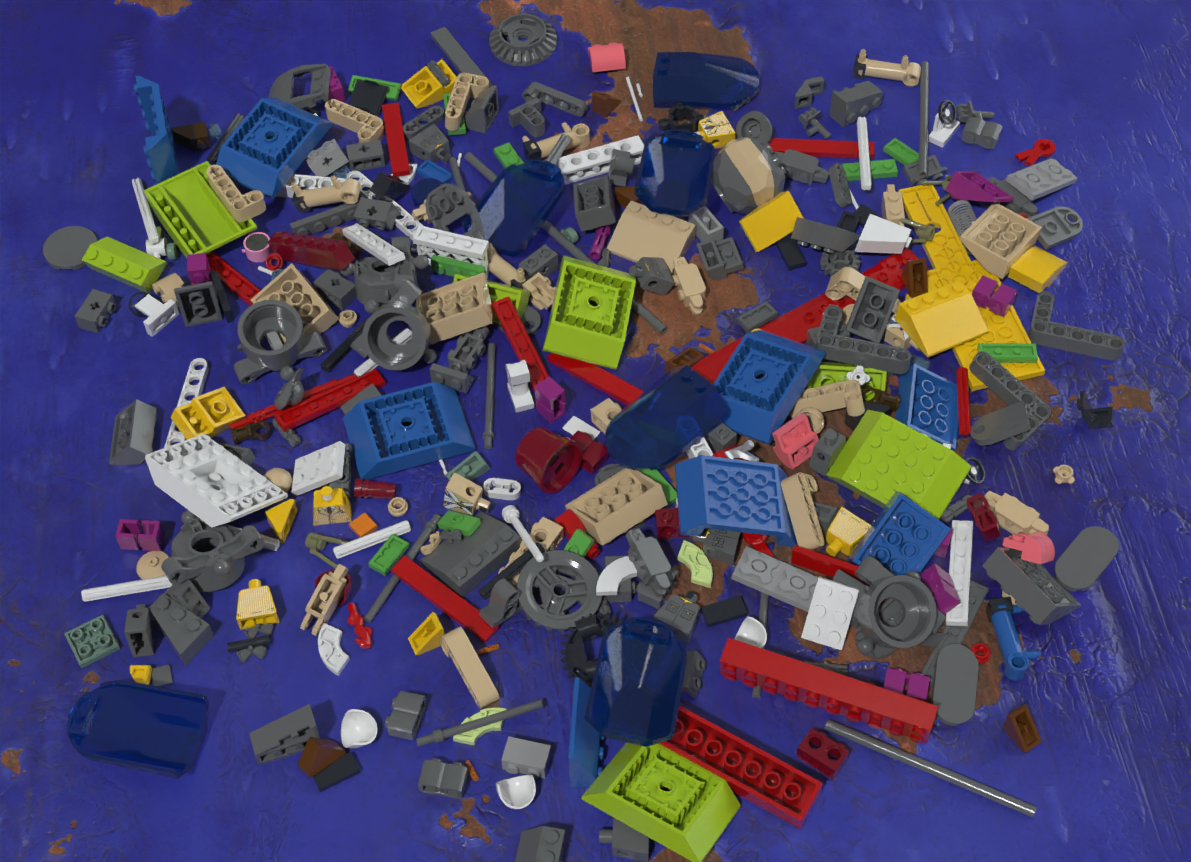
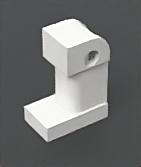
M521 360L518 363L505 364L508 377L507 387L515 411L520 412L533 409L534 402L528 387L530 373L526 361Z

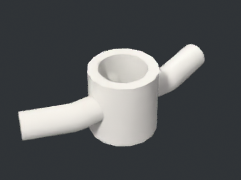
M156 227L159 242L151 244L149 240H146L147 254L160 259V256H167V242L165 238H160L161 228Z

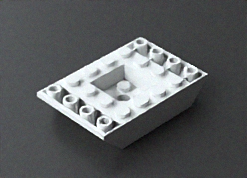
M205 434L145 456L155 485L210 527L234 521L288 497V494L278 486L274 485L266 477L256 472L251 466L245 464L237 456L227 451L223 446Z

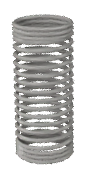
M967 200L956 201L948 209L949 216L960 238L968 227L972 225L970 223L973 220H977V217ZM963 244V246H964V248H965L967 254L973 255V254L968 250V248Z

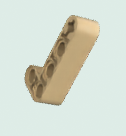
M460 73L457 76L445 111L446 129L456 131L460 128L469 98H477L480 92L488 89L489 80L486 77L469 73Z
M336 99L328 100L325 103L327 119L358 133L359 143L382 140L384 138L385 132L381 118Z
M211 165L207 168L206 173L211 188L236 221H247L266 210L261 191L253 190L242 195L221 166Z
M844 267L831 276L825 294L832 300H839L848 295L856 301L865 276L851 267ZM898 298L896 299L890 317L896 314L899 303H901V301Z
M852 379L805 389L788 416L795 418L796 414L806 407L816 408L821 413L846 407L848 415H862L865 412L859 382Z
M801 472L783 479L781 487L798 546L809 550L823 546L824 537L811 496L812 493L818 490L815 479L811 475Z
M460 626L441 636L440 645L448 658L451 657L477 706L482 709L499 700L500 697L462 627Z

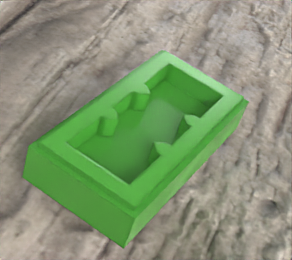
M896 138L883 148L885 153L905 166L919 161V153Z
M448 510L437 524L440 529L444 530L449 529L453 531L460 529L462 535L470 537L481 525L480 518Z
M576 529L563 551H569L584 558L595 540L581 529Z
M392 534L369 561V567L386 576L410 547L409 543Z

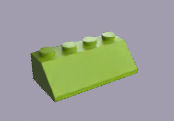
M109 237L90 244L82 258V261L90 269L149 294L152 291L151 285L157 282L167 265V262Z
M455 274L453 283L472 276ZM487 280L491 305L493 302L510 297L521 319L527 309L530 291ZM492 308V311H493L492 322H495V323H499V324H500V322H499V320H498V318H497V316H496V314H495V312H494V310H493V308Z
M821 362L809 380L806 389L849 380L846 376L847 373L855 370L858 365ZM863 367V371L870 376V380L861 385L860 389L865 386H872L885 391L887 371ZM867 390L864 393L866 400H871L874 397V391Z

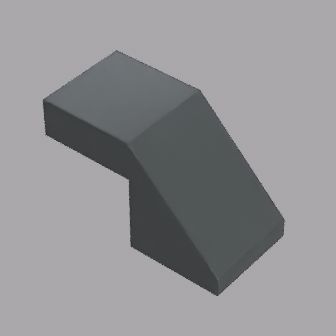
M822 76L804 81L795 94V109L811 106L812 95L823 93L824 79Z

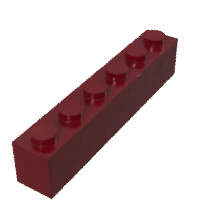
M278 231L267 242L273 253L281 255L284 261L343 270L355 259L343 240Z

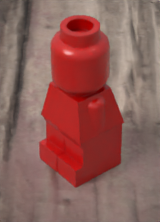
M571 509L555 518V523L563 527L564 535L568 541L576 529H581L587 534L582 521ZM594 541L585 557L593 559L599 554L600 550L596 541Z

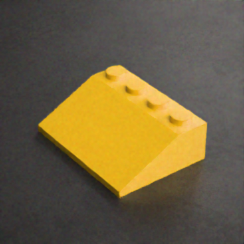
M960 280L899 303L894 318L927 357L988 333L987 326L970 291Z

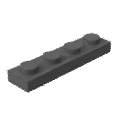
M358 201L354 204L346 203L290 223L291 232L311 235L354 220Z

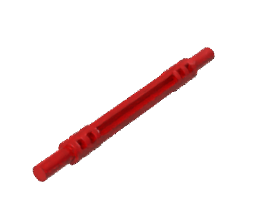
M355 374L339 380L334 379L305 391L300 403L356 378ZM273 404L246 415V418L229 424V426L236 429L246 426L247 423L253 424L264 421L293 406H285L284 409L278 410Z

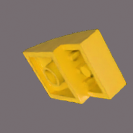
M443 59L436 64L450 80L446 87L440 84L427 66L401 85V89L417 109L443 100V94L452 93L457 77Z
M785 191L780 192L770 201L758 206L742 218L739 223L754 250L759 252L791 233L797 217L803 218L790 192Z
M1034 246L1021 255L1010 267L1008 277L1040 293L1053 283L1068 262Z
M222 387L192 399L191 403L175 408L171 419L186 440L202 434L213 438L229 429V424L244 419L246 415L227 389Z

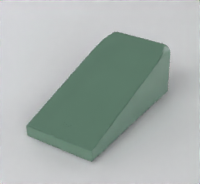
M475 451L445 476L450 481L452 475L457 473L469 481H473L491 468Z

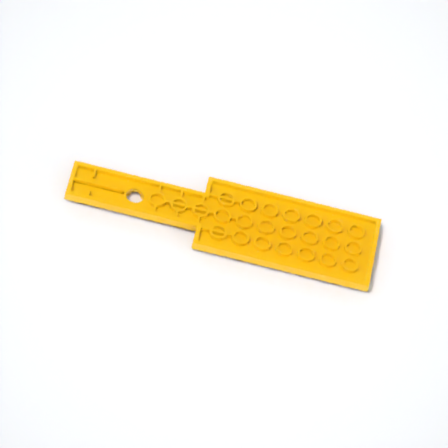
M919 185L900 189L898 192H902L903 207L910 220L924 225L933 224L934 227L941 229L939 232L934 233L931 241L927 240L926 244L921 243L933 267V270L927 271L928 292L960 280L972 295L974 287L983 275L998 282L993 290L997 291L1002 284L999 277L988 272L978 260H970L943 203L935 204L940 197L934 185ZM1013 305L1005 317L989 311L988 307L985 309L977 306L987 326L988 333L952 348L960 367L968 369V382L971 391L988 388L969 369L970 363L978 353V343L1032 344ZM1039 357L1037 363H1000L1019 381L1042 376L1045 373Z

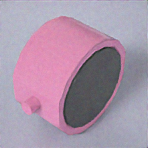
M254 232L245 238L243 242L245 249H242V252H246L247 258L250 261L264 262L267 256L273 253L267 243L270 240L269 236L262 232Z

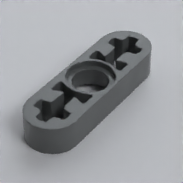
M433 106L403 125L404 138L410 140L431 125H437L445 119L444 109L441 106ZM421 121H427V122H428L427 124H424V125L419 124Z
M835 163L829 168V175L835 200L841 208H845L852 203L844 168L839 163Z

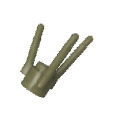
M945 175L947 179L944 181H922L921 184L942 185L946 191L952 176ZM948 193L947 195L939 199L935 204H941L942 202L950 198L951 194Z
M906 218L899 219L903 223L917 227L916 235L920 239H911L910 243L926 244L927 240L931 241L935 233L934 226L924 225Z
M310 532L305 541V546L310 548L309 553L316 555L336 569L338 565L318 551L323 550L327 542L344 544L348 541Z

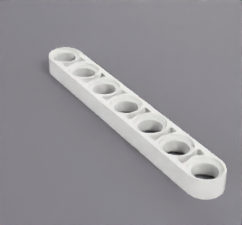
M351 171L347 174V179L359 178L358 181L361 184L359 195L362 198H374V193L369 190H362L364 187L371 188L373 182L359 171ZM393 200L392 203L399 210L397 216H404L403 219H395L394 225L413 240L418 226L423 225L418 220L414 221L412 215ZM409 225L416 226L414 229H407Z
M196 358L190 363L177 407L191 403V401L185 400L189 395H194L195 397L202 395L209 371L205 359ZM204 365L203 369L195 370L196 366ZM193 380L200 381L197 385H190ZM173 421L164 448L171 446L174 442L186 440L181 432L175 431L177 426Z

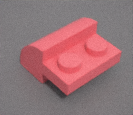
M609 43L603 46L596 44L588 47L592 72L626 69L622 43Z
M800 413L772 433L776 444L773 447L774 452L780 461L792 470L811 457L813 447L819 440L817 433L811 430L807 415Z
M1038 531L1031 534L1019 532L1004 538L1003 546L1022 551V560L1037 564L1054 560V545L1051 539L1042 532Z

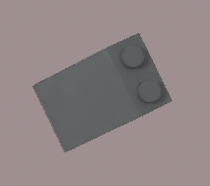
M212 281L174 289L185 327L222 320L219 298Z

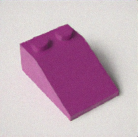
M955 171L946 188V191L951 194L950 196L956 200L1013 202L1014 200L1012 196L976 171Z

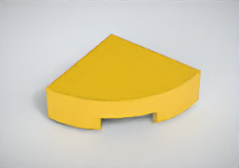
M130 665V674L138 685L149 688L153 668L150 665Z

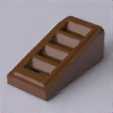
M690 346L668 360L664 372L677 381L694 364L704 358L705 355Z

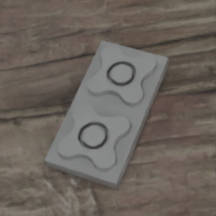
M1050 158L1009 174L1006 181L1032 201L1074 184L1078 178L1070 170L1061 166L1057 160Z
M746 546L731 579L808 612L818 577Z

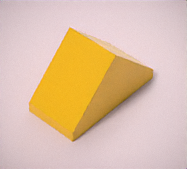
M289 499L265 511L268 523L281 543H285L298 511L294 499Z
M432 612L409 636L408 640L415 655H421L441 646L440 638L444 635V629L436 613Z

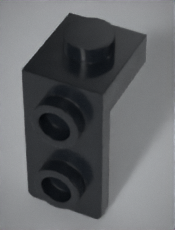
M1080 391L1077 407L1078 410L1082 411L1083 421L1087 422L1089 428L1113 427V407L1093 409L1085 391Z

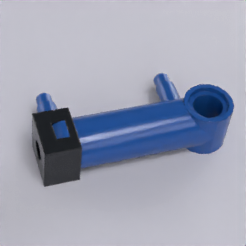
M1010 597L989 599L985 611L989 623L992 622L1005 664L1004 674L1011 680H1021L1029 666V659L1041 657L1040 651H1023L1012 614L1021 613L1026 610L1019 608L1017 605H1012Z

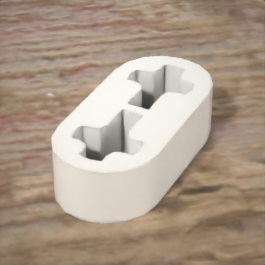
M489 478L483 484L484 493L489 498L516 500L521 496V485L515 480Z

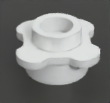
M861 365L856 366L855 370L848 372L846 375L849 380H857L860 387L870 380V376L863 371L864 368Z

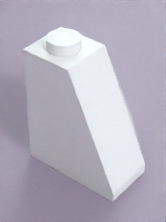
M870 214L855 251L902 254L904 247L908 248L912 238L909 237L911 229Z

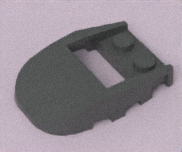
M326 64L301 65L288 70L276 78L271 86L269 98H278L300 109L307 106L308 108L316 106V101L324 100L326 102L328 101L331 69ZM311 73L310 94L292 98L294 77L301 78L304 77V74Z
M442 184L429 193L425 206L428 219L432 220L433 229L450 232L447 226L468 213L473 221V224H471L473 229L463 235L486 240L481 217L472 200L461 187L455 184ZM450 254L451 258L457 259L452 254Z

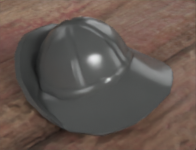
M753 110L738 120L736 126L737 139L748 137L764 144L770 141L772 125L763 113Z
M299 368L289 382L284 384L274 398V405L278 410L284 409L285 406L297 405L302 401L304 387L301 378L305 370L304 368Z

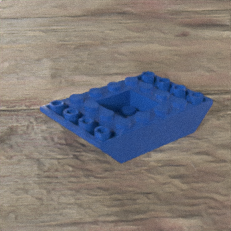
M261 98L221 146L216 165L221 166L232 181L251 190L261 191L264 196L273 199L333 124L278 98ZM275 136L273 139H267V137Z
M762 330L746 333L708 391L704 415L709 412L735 433L770 445L773 440L772 433L779 429L826 355V351ZM765 374L763 378L756 379L758 375Z
M437 382L359 401L343 417L359 476L364 480L475 451V446L455 389ZM406 421L412 423L410 426L402 425Z

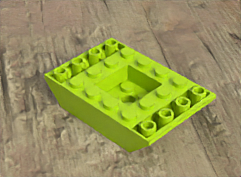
M563 255L543 350L616 370L625 342L636 278L626 272ZM593 300L598 306H592L588 301Z
M649 738L625 743L581 798L692 862H702L741 807L726 780ZM667 787L670 791H663L661 788Z

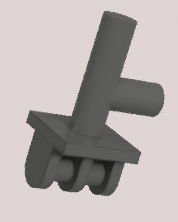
M968 101L967 104H958L956 106L960 122L966 123L969 117H976L982 120L983 118L993 119L994 117L993 112L975 111L971 101Z
M811 107L809 111H805L804 114L798 116L805 130L813 125V127L806 131L808 136H812L816 132H819L826 140L832 136L818 121L821 114L820 110L817 111L814 107Z

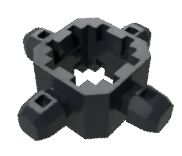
M677 102L668 111V119L658 120L659 129L669 128L671 136H680L684 142L690 141L691 134L697 132L698 122L707 117L704 114H697L696 116L693 107L684 106L683 103ZM684 119H686V121H690V123L688 124L687 122H683L680 125L679 123L675 122V120L684 121Z

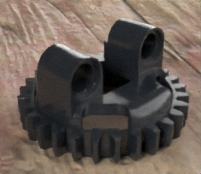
M600 612L597 615L590 613L589 617L585 618L582 616V619L575 621L576 628L569 627L570 632H572L571 635L564 634L568 641L561 642L566 647V650L560 651L561 654L566 655V657L561 659V662L567 663L563 669L565 671L571 670L567 676L569 678L574 676L580 678L591 689L595 687L596 691L601 690V685L604 690H609L608 684L615 688L616 680L623 683L624 681L621 676L629 677L626 670L634 669L630 662L637 661L636 658L632 657V654L638 653V650L632 648V646L637 645V642L631 640L635 636L632 632L628 633L631 628L628 625L624 626L625 622L623 620L618 621L617 616L614 615L610 620L611 615L609 613H606L603 618ZM605 625L612 627V628L615 629L617 632H614L612 629H610L609 627H606ZM605 636L609 658L604 656L587 661L584 642ZM624 656L627 658V661H622L617 669L619 671L618 674L614 673V667L619 659ZM579 670H581L583 673L587 674L588 677L585 676V675H583L581 672H579Z

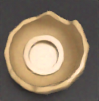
M813 407L801 409L796 416L800 413L806 414L811 430L818 435L824 428L823 414Z
M273 468L265 473L264 477L285 493L292 488V475L287 470Z

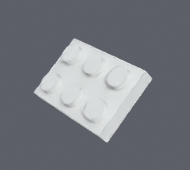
M339 441L295 459L291 492L298 496L342 478L346 445Z
M818 577L801 638L842 650L860 589Z

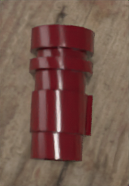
M356 478L354 497L393 499L396 497V483L373 482L370 479L364 481L362 478Z

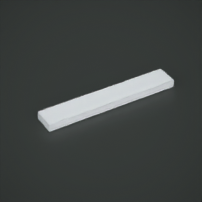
M358 223L342 230L345 237L389 266L405 259L402 251Z
M952 520L953 532L951 536L949 575L952 578L960 604L946 613V625L968 626L973 521Z

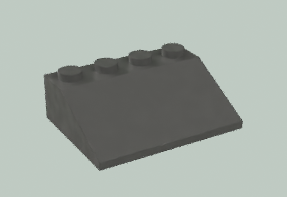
M479 512L474 516L480 518L481 525L470 537L462 535L461 540L455 539L452 543H449L448 539H446L431 554H427L421 559V562L461 598L468 595L507 563L511 554L517 552L520 548L521 537L507 524L483 512Z
M998 547L982 565L987 570L986 574L991 579L997 580L1001 585L1000 588L1006 594L1011 595L1015 599V604L1019 608L1025 609L1030 614L1029 618L1038 625L1050 624L1081 606L1041 564L1022 560V551Z

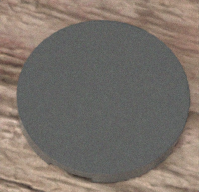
M64 227L55 231L47 238L43 246V254L47 263L57 270H77L86 266L82 258L90 244L97 242V238L91 230L85 227Z

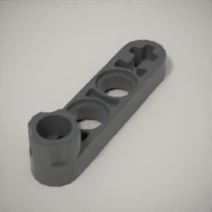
M532 82L522 93V98L526 102L537 97L543 103L578 117L583 116L588 109L584 101L538 82Z

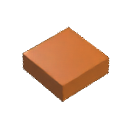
M365 512L349 523V527L359 538L371 534L378 529L375 522Z

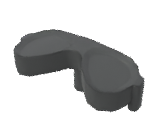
M607 248L602 250L600 254L602 259L598 265L608 267L609 263H611L609 259L610 251Z
M446 529L439 536L442 540L448 539L449 543H452L455 539L461 540L462 533L460 529L451 532L449 529Z
M273 623L256 624V627L244 631L248 639L257 637L260 632L270 636L273 633L274 626Z
M249 646V649H243L236 653L240 661L244 663L248 661L251 655L263 659L266 656L267 649L265 646L254 648Z

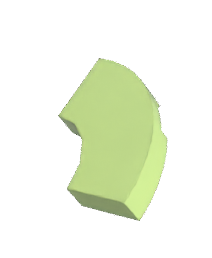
M684 540L678 554V561L684 563L690 569L691 583L711 588L713 577L711 563L699 547Z
M506 708L480 710L479 713L469 718L467 717L461 724L505 711ZM504 720L453 736V741L474 746L478 738L490 731H501Z

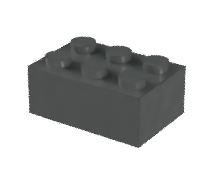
M608 175L573 184L575 216L581 232L616 223L614 193Z

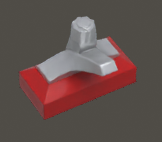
M747 440L744 445H733L712 455L713 457L759 462V458L748 452L754 447L751 440Z

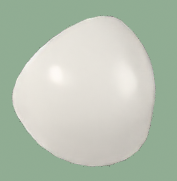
M747 616L734 640L763 648L767 641L766 629L759 621Z
M348 710L341 724V741L345 748H360L371 743L377 735L378 728L375 719L363 710Z
M533 775L512 777L495 783L498 796L506 806L512 809H522L528 806L534 799L536 785Z

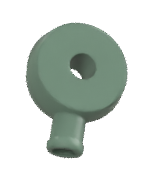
M568 227L560 231L573 244L578 241V235L573 228Z
M175 243L167 244L169 260L177 259V245Z

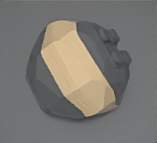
M744 137L731 140L718 152L711 166V175L708 178L731 213L749 214L761 204L770 201L780 192H783L784 174L787 172L768 142L764 144Z

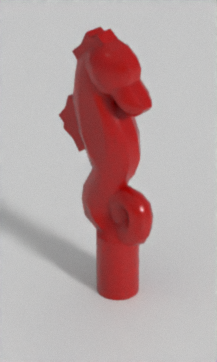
M350 603L347 605L350 614L347 621L350 625H355L354 632L359 637L355 638L354 642L359 644L360 648L370 649L373 630L363 626V616L358 614L355 603Z

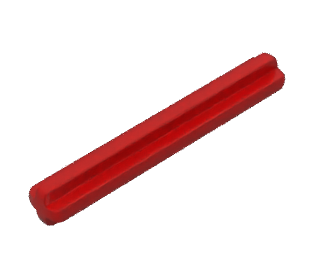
M959 367L956 371L959 434L961 436H969L971 420L968 369L966 367Z

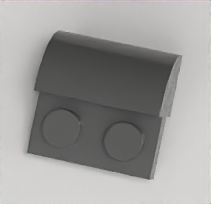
M732 237L715 242L713 238L696 244L707 275L715 280L727 279L726 274L743 268Z

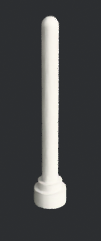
M513 505L506 506L502 510V517L507 523H512L536 561L542 562L544 556L520 522L518 510Z

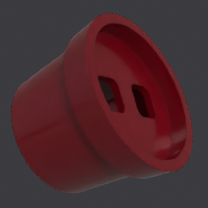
M538 427L531 430L520 442L515 454V463L518 468L534 480L536 486L544 493L554 494L564 489L575 477L582 462L583 451L578 442L567 437H561L544 427Z

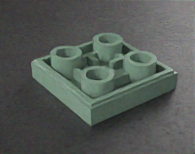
M104 615L64 633L81 669L120 650Z

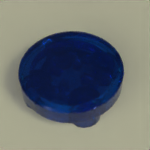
M433 178L423 179L415 183L411 190L414 206L419 208L424 203V200L427 199L429 193L444 183Z

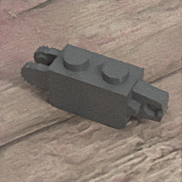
M791 149L786 150L784 154L773 151L787 172L784 174L785 177L809 185L813 181L827 182L829 171L818 166L819 160L816 157Z
M993 176L988 179L1014 198L1013 202L996 203L1017 214H1025L1028 218L1035 216L1038 212V207L1009 184L1006 178L1002 181Z
M639 528L628 531L626 537L630 548L627 553L629 560L633 562L637 570L638 577L645 586L651 587L657 597L664 596L671 584L667 577L671 565L657 539L653 537L646 538Z

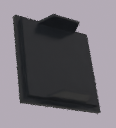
M366 79L364 81L357 80L348 105L379 117L389 86L380 85L375 81Z

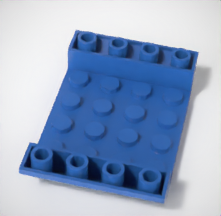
M135 76L136 84H133L136 94H139L137 98L139 107H143L141 109L143 119H147L145 122L147 132H151L152 135L145 138L146 145L143 146L145 156H149L147 158L149 169L153 168L151 176L153 181H157L155 183L157 185L180 174L174 138L159 84L141 76Z
M705 455L675 464L680 535L700 537L704 528L776 536L777 546H798L781 487V481L788 478V475L779 465Z

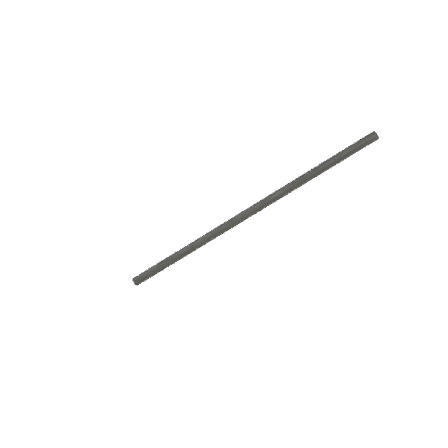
M471 152L465 155L464 158L576 259L596 264ZM633 297L631 308L660 334H664L667 331V327Z

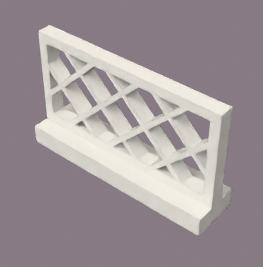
M418 226L413 237V243L417 245L418 255L427 254L432 258L435 255L432 250H435L439 254L438 256L451 258L449 254H452L457 258L455 260L470 263L466 260L469 258L474 262L472 264L485 266V274L488 279L487 249L489 241Z

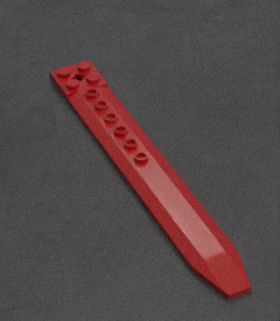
M904 248L902 254H893L861 274L902 290L906 287L901 277L903 269L900 268L905 267L907 261L919 258L909 248ZM823 293L758 329L803 344L806 342L808 329L820 327L827 306L836 305L843 310L844 307L855 304L856 301L848 295L839 300H832ZM743 337L699 360L673 383V387L684 399L707 393Z

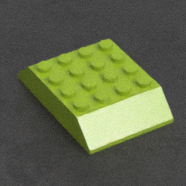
M208 161L144 190V194L156 217L186 259L189 254L208 253L257 229L252 219L244 222L236 221L209 184L206 173L207 168L211 166Z
M867 410L826 476L882 508L886 506L896 491L900 492L939 520L972 466L953 450L882 412Z

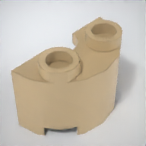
M538 272L522 284L523 289L530 291L531 298L529 300L539 310L543 308L548 310L552 307L556 287H551V282L547 277L542 276Z
M176 273L170 274L151 285L154 292L161 295L160 297L164 304L171 299L176 302L177 308L179 307L174 289L184 287V282Z

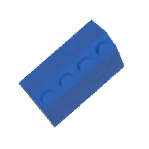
M911 365L908 372L900 375L898 395L901 398L895 419L942 445L943 443L951 444L950 449L954 451L956 449L959 421L957 384L921 366Z
M896 491L848 558L860 566L866 556H871L894 576L905 575L908 571H915L919 574L951 528L905 495Z
M575 677L568 756L570 787L589 788L602 772V767H598L599 760H603L604 747H600V740L605 738V727H601V722L606 720V707H602V698L578 677Z

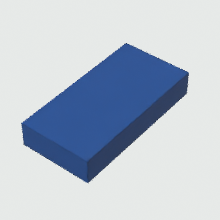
M429 159L416 168L417 174L438 187L442 184H449L454 179L452 173Z

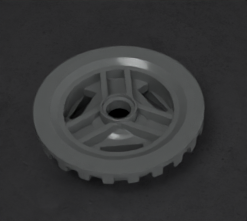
M515 14L500 21L499 25L493 27V31L490 33L489 45L493 55L500 61L513 66H531L543 62L553 54L557 46V35L555 29L545 19H540L532 14ZM503 35L508 36L509 42L504 40ZM526 38L527 40L520 41L519 39Z
M563 550L542 553L544 556L542 562H537L533 557L523 567L517 582V591L520 592V597L518 598L522 611L524 610L529 620L532 619L539 627L540 625L546 627V630L551 631L555 629L558 632H564L569 627L575 629V621L582 619V616L587 618L590 613L595 615L602 596H596L599 575L586 559L575 553ZM558 572L570 575L573 578H575V580L566 578L555 573ZM539 587L542 605H538L534 600L532 588ZM556 587H562L565 590V594L558 596L553 590ZM577 602L582 605L577 611L568 615L564 614L565 611Z

